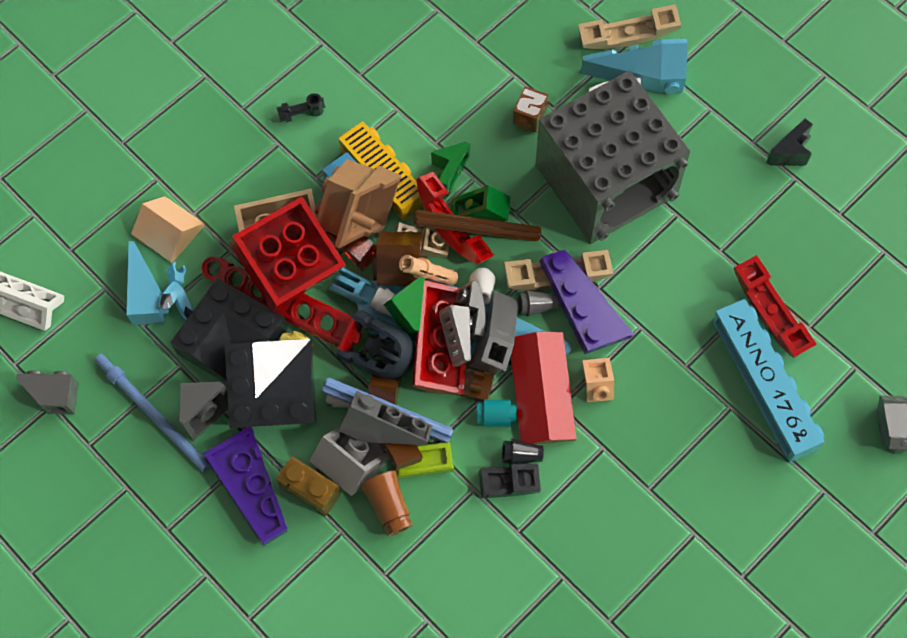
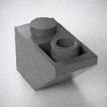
M31 370L27 371V374H17L16 379L47 414H75L79 383L70 373L55 371L54 374H43L40 371Z

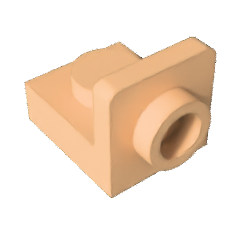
M610 358L582 360L587 402L613 400L614 376Z

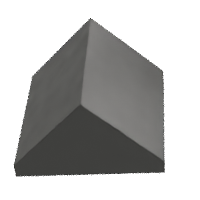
M221 382L181 383L179 422L189 437L195 441L228 409V392L225 385Z

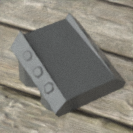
M880 395L877 420L881 443L885 445L890 453L902 454L907 450V397Z

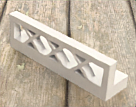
M0 272V282H3L0 283V314L44 331L51 327L52 311L64 302V295Z

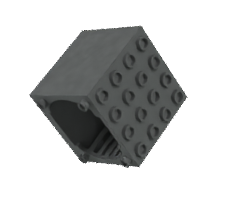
M629 70L539 119L535 165L587 240L592 244L598 240L606 239L610 233L670 200L672 202L679 197V189L685 168L688 166L687 161L690 150Z

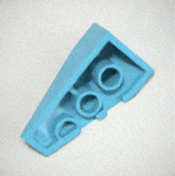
M661 39L653 41V46L640 49L638 45L629 46V50L621 53L609 50L586 55L582 58L581 74L611 81L630 70L635 78H641V86L644 90L667 94L683 92L687 71V39Z

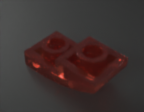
M327 231L326 235L334 246L337 236ZM362 236L340 248L335 247L339 255L345 252L361 271L373 262V257L376 255V245L366 236Z

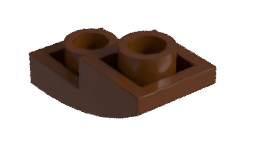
M378 443L382 452H387L395 470L422 461L423 456L417 445Z

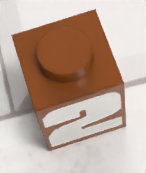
M525 86L513 111V124L523 130L536 132L539 119L544 116L547 110L548 94Z

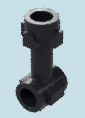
M317 93L309 94L304 103L288 106L287 102L277 107L280 122H291L292 116L309 112L312 116H320L324 112L325 103L323 97Z

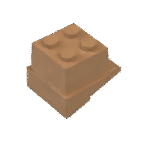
M349 159L340 167L336 166L332 176H327L322 185L321 191L324 192L323 199L319 200L315 209V213L318 214L317 220L321 227L337 236L335 247L340 248L362 236L369 237L385 228L402 175L381 166L373 169Z

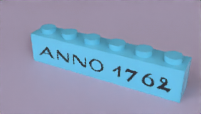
M743 299L717 310L712 322L790 463L819 450L825 442L823 440L824 433L821 427L813 422L807 402L801 400L798 395L795 380L788 376L784 370L783 359L778 352H774L770 344L771 339L768 332L762 329L757 321L758 316L755 309L749 306L747 301Z

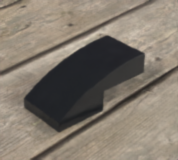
M511 464L509 467L481 468L479 470L481 498L509 497L541 492L538 464Z

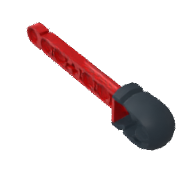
M211 256L204 260L201 270L205 278L213 282L218 278L269 307L262 296L259 298L255 296L253 291L255 284L248 277L245 269L234 266L233 263L219 257ZM217 261L221 269L218 275L213 276L210 273V265ZM239 272L243 280L239 286L235 287L231 279L234 273ZM305 293L276 310L277 313L286 317V322L337 346V357L349 364L353 363L355 367L376 377L397 379L407 373L414 362L415 346L409 335L399 327L380 318L375 319L372 314L363 310L358 311L352 317ZM306 304L310 308V315L303 320L299 317L298 310L300 306ZM329 315L333 319V326L325 331L321 326V320L324 316ZM363 327L380 332V335L376 338L369 337L364 348L369 351L371 358H375L378 355L383 358L382 360H370L366 358L365 354L353 351L355 344L359 343L362 336L361 331ZM383 339L394 340L395 342H391L388 345L383 342Z

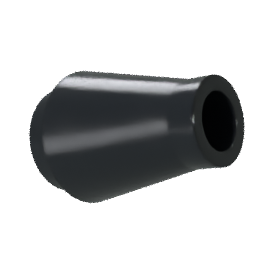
M513 438L510 441H503V463H509L510 466L511 464L543 461V446Z

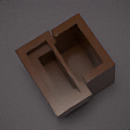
M380 231L376 244V255L373 257V281H377L378 286H408L417 279L412 274L400 270L399 262L405 255H410L417 259H427V256H422V232Z

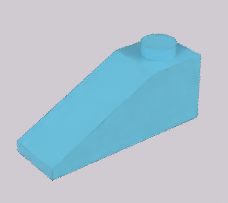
M130 241L128 243L127 316L133 325L165 323V313H168L169 309L163 311L158 307V300L162 292L135 242Z

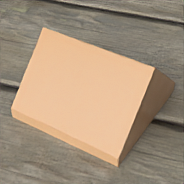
M164 196L142 203L131 235L172 264L203 229L205 224Z

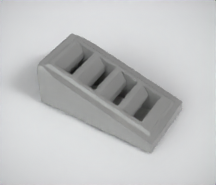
M449 305L439 311V316L452 366L458 367L471 360L469 307Z

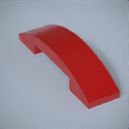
M431 172L416 179L417 189L425 211L453 214L442 199L448 191L435 173ZM435 228L457 253L477 265L494 256L480 235L471 238L467 232Z
M757 255L734 267V272L749 303L755 309L757 316L777 343L793 359L817 345L802 322L797 323L769 281L772 276Z

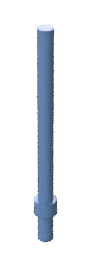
M99 354L94 359L107 374L106 378L113 385H118L201 472L206 471L210 467L204 457L126 378V373L119 366H114L103 354Z

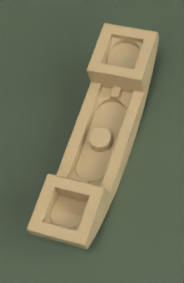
M675 4L651 9V15L609 24H604L603 19L578 24L583 48L614 49L638 45L666 36L680 29L681 22Z
M608 250L582 253L581 257L573 258L591 282L613 276ZM531 259L504 262L509 289H552L540 262L531 263Z

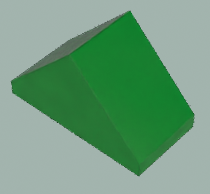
M418 277L383 304L402 330L409 336L420 331L424 277Z

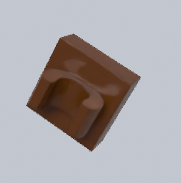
M468 369L464 383V394L461 397L478 402L488 400L494 382V375Z

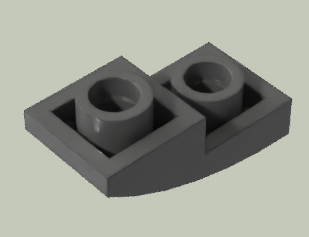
M473 280L461 287L456 297L458 306L469 307L471 344L482 339L485 334L483 296L478 282Z

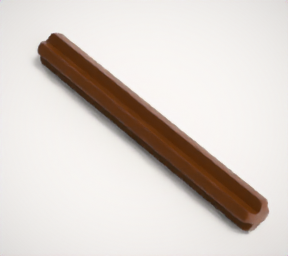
M417 210L414 214V224L416 226L528 241H538L541 238V228L534 225Z

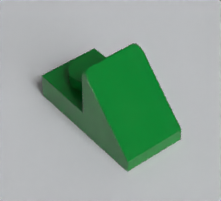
M466 141L435 150L431 153L432 164L441 168L437 177L448 191L445 195L447 197L470 157V143Z

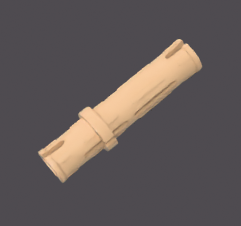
M405 255L400 259V270L412 274L415 278L424 277L434 282L452 286L457 283V272L432 264L426 258L417 259L410 255Z

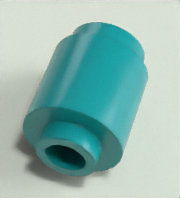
M484 400V402H477V424H484V427H511V422H516V405H511V400Z

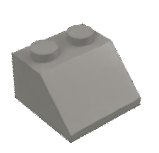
M338 427L322 437L310 462L320 472L326 474L338 484L343 491L352 496L361 490L360 485L375 477L390 458L387 452H382L378 443L362 442L338 431Z

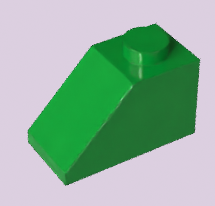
M487 185L452 198L451 211L454 215L505 222L509 218L510 196Z

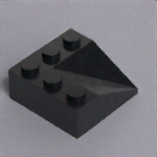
M217 278L170 343L178 355L227 383L225 344L278 341L281 335L287 331L288 326L284 316L276 311L272 313L269 307Z
M312 339L225 344L230 428L307 424L317 421Z

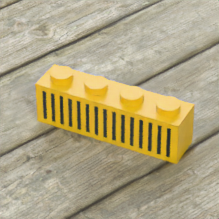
M362 121L338 138L341 152L343 154L348 152L357 163L373 169L381 166L402 175L391 207L402 221L423 207L417 183L411 175V170L404 162L400 163L395 158L396 155L393 149L388 144L384 145L380 141V136L373 127L369 128Z

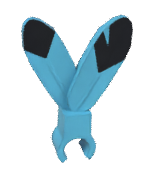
M174 262L167 268L169 285L161 294L158 300V307L164 311L169 309L175 302L181 316L187 320L193 310L181 286L184 283L186 267L184 265L176 270V262Z

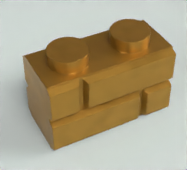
M293 456L288 460L276 478L282 489L310 507H315L324 516L329 513L341 495L339 485Z

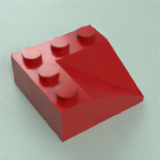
M302 196L232 236L229 243L272 313L298 298L346 265Z

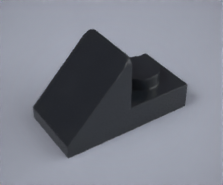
M804 118L771 150L767 163L770 166L807 165L812 154L804 145L811 138L809 132L813 124Z

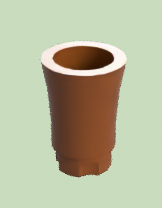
M395 470L379 474L360 485L376 513L381 527H384L387 537L399 534L413 526Z

